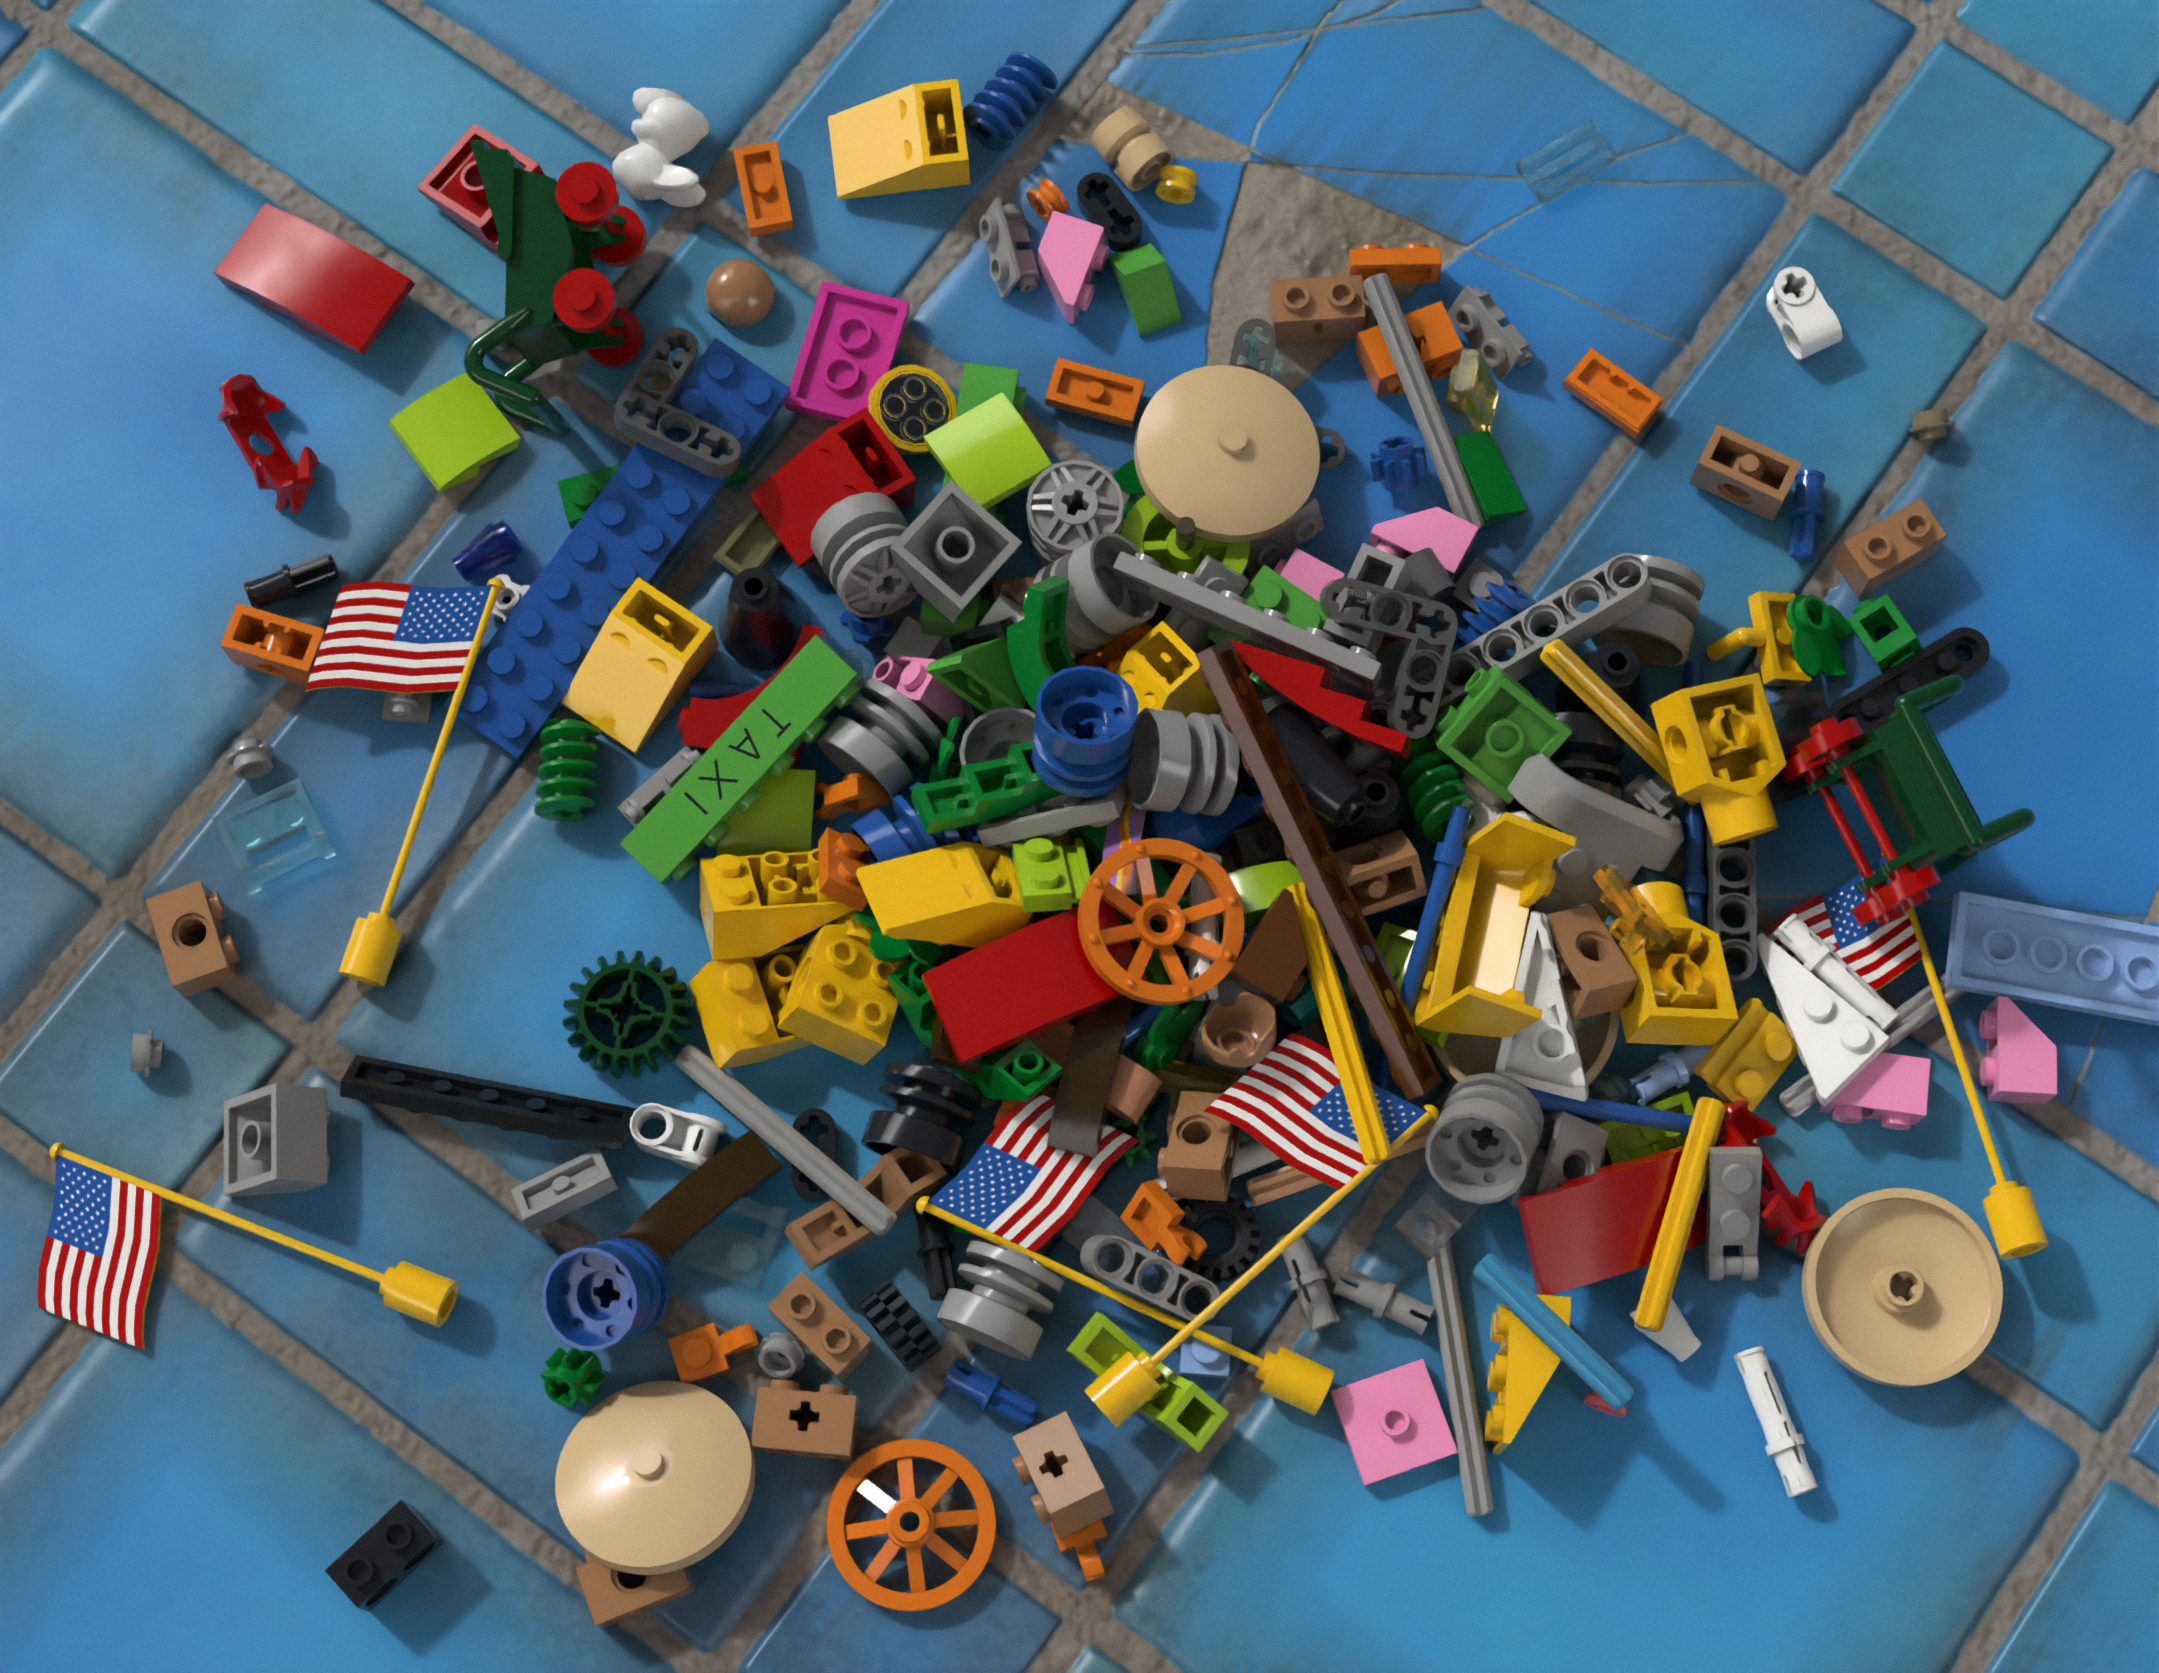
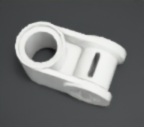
M1794 266L1780 271L1774 280L1773 287H1771L1766 296V307L1782 333L1784 342L1792 356L1800 361L1842 341L1843 335L1840 322L1834 311L1827 305L1811 274L1801 267Z
M657 1103L641 1105L630 1118L631 1134L635 1143L642 1151L672 1160L679 1165L693 1170L713 1156L719 1136L725 1134L728 1127L726 1124L713 1118L695 1113H686ZM657 1118L666 1123V1130L659 1138L653 1140L646 1139L640 1134L642 1125L649 1119Z

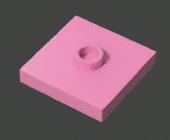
M1423 1359L1330 1391L1331 1399L1364 1487L1458 1453Z

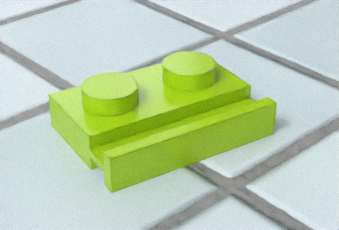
M1034 838L1026 842H1012V860L1023 913L1072 910V903L1080 902L1083 889L1090 878L1082 838H1075V845H1061L1060 839L1048 840L1044 838Z

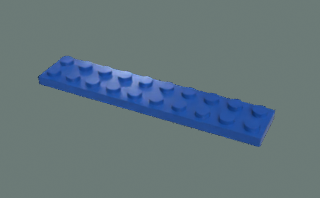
M715 338L684 379L670 405L736 437L741 448L740 464L790 397L791 389ZM656 420L655 427L651 426L652 430H657L659 420ZM670 428L664 432L667 438L675 442H683L690 437L681 428ZM698 439L695 450H698L700 443L703 444V440ZM637 443L476 659L456 718L518 761H521L537 740L541 731L545 729L543 723L552 719L562 706L561 702L568 692L573 678L610 612L638 577L648 584H652L731 475L725 478H714ZM719 450L718 453L711 454V456L719 459L722 454L726 455V452ZM452 691L442 705L446 711L449 710L455 691Z

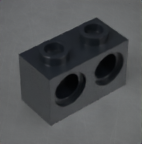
M400 1500L336 1559L325 1572L357 1608L370 1612L445 1541L412 1505Z

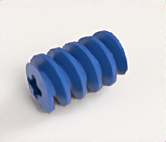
M1018 51L1011 53L1007 57L1006 64L999 66L995 77L988 79L984 89L976 93L973 99L974 102L965 106L963 118L968 129L988 149L996 152L1003 151L1005 145L1000 137L1006 140H1012L1015 137L1016 133L1011 124L1016 127H1023L1026 124V118L1022 112L1033 115L1037 111L1034 100L1045 102L1048 97L1045 88L1056 89L1058 84L1057 78L1050 68L1034 56Z
M1502 577L1504 581L1502 586L1487 582L1485 586L1492 598L1489 601L1475 596L1473 600L1480 610L1479 614L1477 615L1467 610L1461 613L1469 626L1466 629L1458 626L1455 637L1457 640L1454 642L1452 653L1536 604V601L1520 586L1506 577ZM1504 650L1498 652L1494 659H1501L1504 656Z

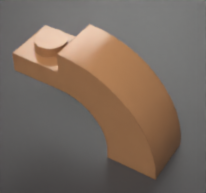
M897 1147L881 1156L876 1165L857 1182L894 1212L898 1221L916 1206L919 1198L928 1196L946 1177L947 1172L939 1161L918 1152ZM834 1199L788 1224L784 1231L810 1271L815 1270L842 1253L845 1256L877 1236Z

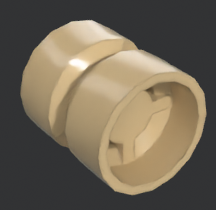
M1128 105L1116 110L1100 123L1090 139V145L1107 164H1116L1114 173L1130 191L1135 192L1148 187L1158 179L1159 170L1171 164L1174 152L1156 132L1150 133L1151 125L1133 105Z

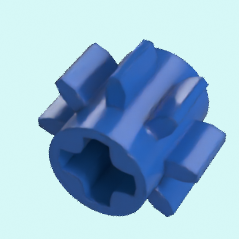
M1394 436L1386 438L1379 443V452L1371 453L1372 460L1370 464L1373 481L1383 480L1384 488L1387 491L1404 492L1411 490L1419 484L1418 476L1427 475L1424 446L1414 448L1413 439L1410 437Z

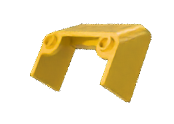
M1505 812L1463 842L1462 848L1466 849L1461 868L1455 869L1422 988L1412 1017L1416 1026L1433 1032L1509 1038L1541 1019L1542 1010L1525 1003L1524 993L1514 989V983L1530 906L1539 901L1541 897H1547L1550 894L1556 880V871L1552 869L1553 861L1575 847L1577 837Z

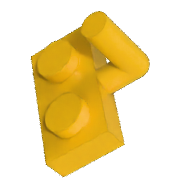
M1758 591L1747 597L1753 628L1740 627L1709 644L1706 649L1708 657L1713 661H1719L1744 646L1757 647L1763 685L1802 687L1811 682V677L1801 670L1793 655L1791 646L1793 631L1787 623V605L1796 595Z

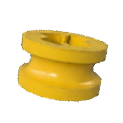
M1167 165L1159 170L1158 179L1161 182L1156 185L1155 194L1160 199L1174 204H1188L1194 200L1195 190L1193 188L1198 183L1196 172L1178 165Z

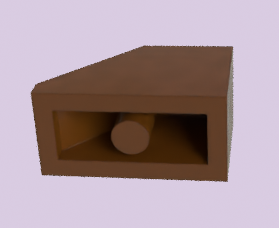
M1283 888L1276 895L1238 955L1232 969L1225 976L1248 992L1265 997L1274 1008L1281 1004L1284 999L1292 1003L1308 979L1301 974L1308 962L1292 892Z

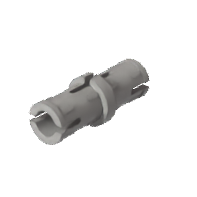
M1305 1232L1282 1253V1256L1292 1279L1288 1282L1291 1292H1297L1310 1325V1331L1316 1332L1328 1328L1341 1320L1336 1313L1324 1282L1328 1279L1325 1269H1319L1307 1239V1233ZM1288 1234L1276 1239V1243L1278 1244Z
M1345 1265L1340 1278L1356 1285L1358 1288L1338 1280L1333 1294H1338L1372 1310L1371 1315L1378 1319H1381L1383 1315L1418 1332L1417 1334L1422 1336L1428 1322L1411 1315L1410 1312L1429 1320L1435 1306L1427 1305L1395 1290L1396 1284L1388 1280L1386 1284H1383Z

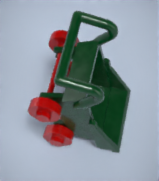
M469 140L498 232V256L502 261L506 262L505 317L473 339L468 345L464 354L465 371L474 383L495 392L496 402L505 414L558 437H564L570 432L569 422L538 389L523 384L521 381L543 366L544 363L578 354L579 351L587 350L595 362L609 369L625 368L639 358L645 344L643 328L634 315L625 309L617 307L615 290L608 279L595 270L591 252L605 265L611 267L630 265L643 254L647 244V231L643 222L633 210L619 205V187L611 173L602 165L594 162L576 163L567 168L557 182L554 178L524 170L516 157L512 156L508 149H491L485 140ZM505 339H508L523 358L506 369L502 374L487 369L483 364L484 356Z
M1958 675L1943 677L1897 697L1894 703L1896 711L1888 717V721L1883 726L1873 730L1865 737H1863L1865 734L1856 717L1838 722L1836 716H1833L1814 725L1809 729L1812 735L1810 738L1788 750L1791 758L1786 760L1787 764L1779 772L1785 784H1790L1804 778L1808 785L1804 787L1808 796L1817 792L1820 794L1864 880L1856 884L1855 887L1859 894L1864 892L1867 901L1851 909L1859 927L1876 921L1879 928L1900 919L1905 916L1904 911L1930 899L1927 890L1942 882L1936 868L1943 877L1979 860L1977 856L1979 851L1989 849L2031 827L2035 822L2034 812L2028 808H2021L1982 825L1924 714L1947 702L1963 691L1964 680ZM1834 784L1848 785L1887 860L1886 863L1878 867L1880 872L1874 874L1830 789V786Z

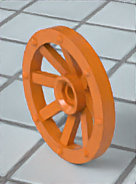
M1151 838L1135 841L1117 849L1091 874L1079 902L1078 931L1083 950L1091 966L1114 990L1130 999L1146 1004L1176 1005L1204 995L1215 987L1232 969L1243 943L1244 912L1240 896L1233 881L1211 856L1199 848L1178 840ZM1150 859H1164L1181 864L1162 898H1157ZM1132 863L1142 906L1109 883V880L1115 873ZM1194 873H1197L1209 885L1216 898L1181 910L1177 903ZM1101 898L1129 918L1132 923L1100 930L1098 916ZM1222 913L1223 938L1221 945L1184 930L1185 925ZM1150 920L1160 923L1162 933L1152 930ZM1136 940L1139 943L1127 971L1113 959L1106 945ZM1173 944L1211 959L1213 963L1203 974L1193 980H1189ZM1153 951H1157L1173 985H1160L1141 980Z
M922 1439L891 1441L875 1447L859 1457L838 1481L830 1499L827 1512L826 1530L828 1546L834 1563L843 1578L857 1593L878 1606L895 1611L921 1612L932 1610L950 1603L961 1596L978 1580L992 1554L996 1538L994 1503L980 1473L965 1457L945 1445ZM912 1458L930 1460L946 1467L920 1499L915 1496ZM896 1460L900 1500L897 1502L866 1479L869 1474L879 1467ZM958 1478L965 1483L971 1492L977 1508L934 1513L932 1511L933 1507ZM855 1491H858L887 1514L885 1519L845 1525L847 1509ZM909 1514L916 1515L920 1520L918 1528L912 1532H907L901 1527L903 1518ZM978 1525L976 1543L968 1560L935 1534L937 1528ZM888 1534L889 1539L865 1572L862 1573L849 1552L847 1541ZM927 1546L958 1572L943 1585L926 1591L921 1548ZM901 1548L906 1550L911 1593L892 1591L876 1584Z

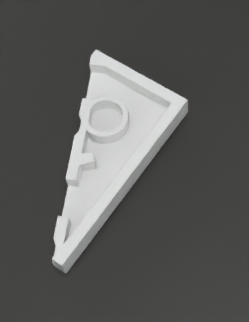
M1533 911L1529 919L1514 989L1522 991L1525 995V1003L1541 1009L1542 1015L1539 1021L1509 1038H1502L1494 1073L1509 1076L1532 1089L1585 1102L1588 1099L1589 1090L1547 915Z
M1761 932L1757 936L1758 961L1764 975L1768 976L1777 997L1776 1003L1790 1036L1795 1039L1798 1046L1799 1057L1803 1066L1806 1065L1816 1089L1817 1099L1825 1107L1889 1045V1036Z

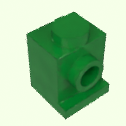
M1887 593L1879 599L1873 597L1865 600L1854 609L1853 615L1847 619L1852 631L1881 674L1922 649L1918 637ZM1882 630L1892 631L1878 641L1876 639L1878 633Z

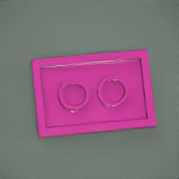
M822 281L789 386L791 395L785 402L786 410L838 423L865 407L869 411L868 397L870 390L883 374L893 368L910 312L909 302Z

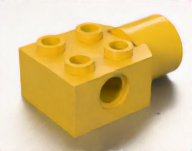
M1759 673L1681 689L1650 704L1677 796L1701 803L1713 846L1745 840L1779 827L1766 785L1787 763Z
M1664 881L1649 882L1627 890L1617 902L1624 939L1618 947L1624 957L1632 964L1638 981L1623 1008L1619 1009L1626 1043L1714 1046L1739 1019L1719 934L1689 919L1683 889L1675 883Z
M855 910L835 919L833 925H824L804 945L777 1028L864 1066L885 1047L899 1003L888 984V976L908 960L904 959L903 961L891 963L874 958L868 948L874 931L853 917Z

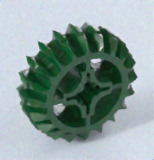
M637 950L633 954L631 963H627L623 951H617L615 953L616 964L609 966L606 958L599 956L597 963L601 969L594 974L590 968L583 967L581 973L587 983L585 985L578 982L571 983L569 988L579 999L564 1001L563 1006L565 1010L574 1015L563 1019V1026L566 1030L575 1031L567 1040L572 1048L582 1047L578 1054L580 1060L586 1063L595 1058L593 1068L597 1073L601 1074L611 1064L613 1078L620 1079L624 1073L625 1066H629L632 1077L639 1079L642 1073L640 1065L647 1063L650 1071L657 1073L659 1072V1065L655 1060L662 1055L669 1063L675 1060V1056L669 1048L671 1044L677 1047H685L687 1041L677 1030L686 1031L692 1029L693 1023L691 1019L682 1015L693 1010V1004L690 999L681 998L688 992L685 982L673 983L678 976L676 969L671 966L661 971L663 962L660 957L654 956L645 966V956L642 951ZM623 982L622 988L616 996L610 999L599 998L608 988ZM642 982L650 984L664 995L666 1013L658 1012L654 1006L642 1003ZM633 1005L638 1015L629 1016L627 1023L623 1024L619 1014H626L629 1007ZM591 1017L600 1018L602 1023L613 1025L614 1048L606 1046L593 1036ZM658 1027H661L652 1039L641 1046L633 1048L635 1039L640 1033L650 1030L657 1031Z

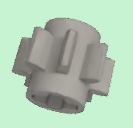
M1640 774L1622 790L1623 801L1662 819H1666L1668 814L1675 809V806L1668 800L1672 796L1671 794L1674 789L1659 775L1653 780H1648L1643 774Z

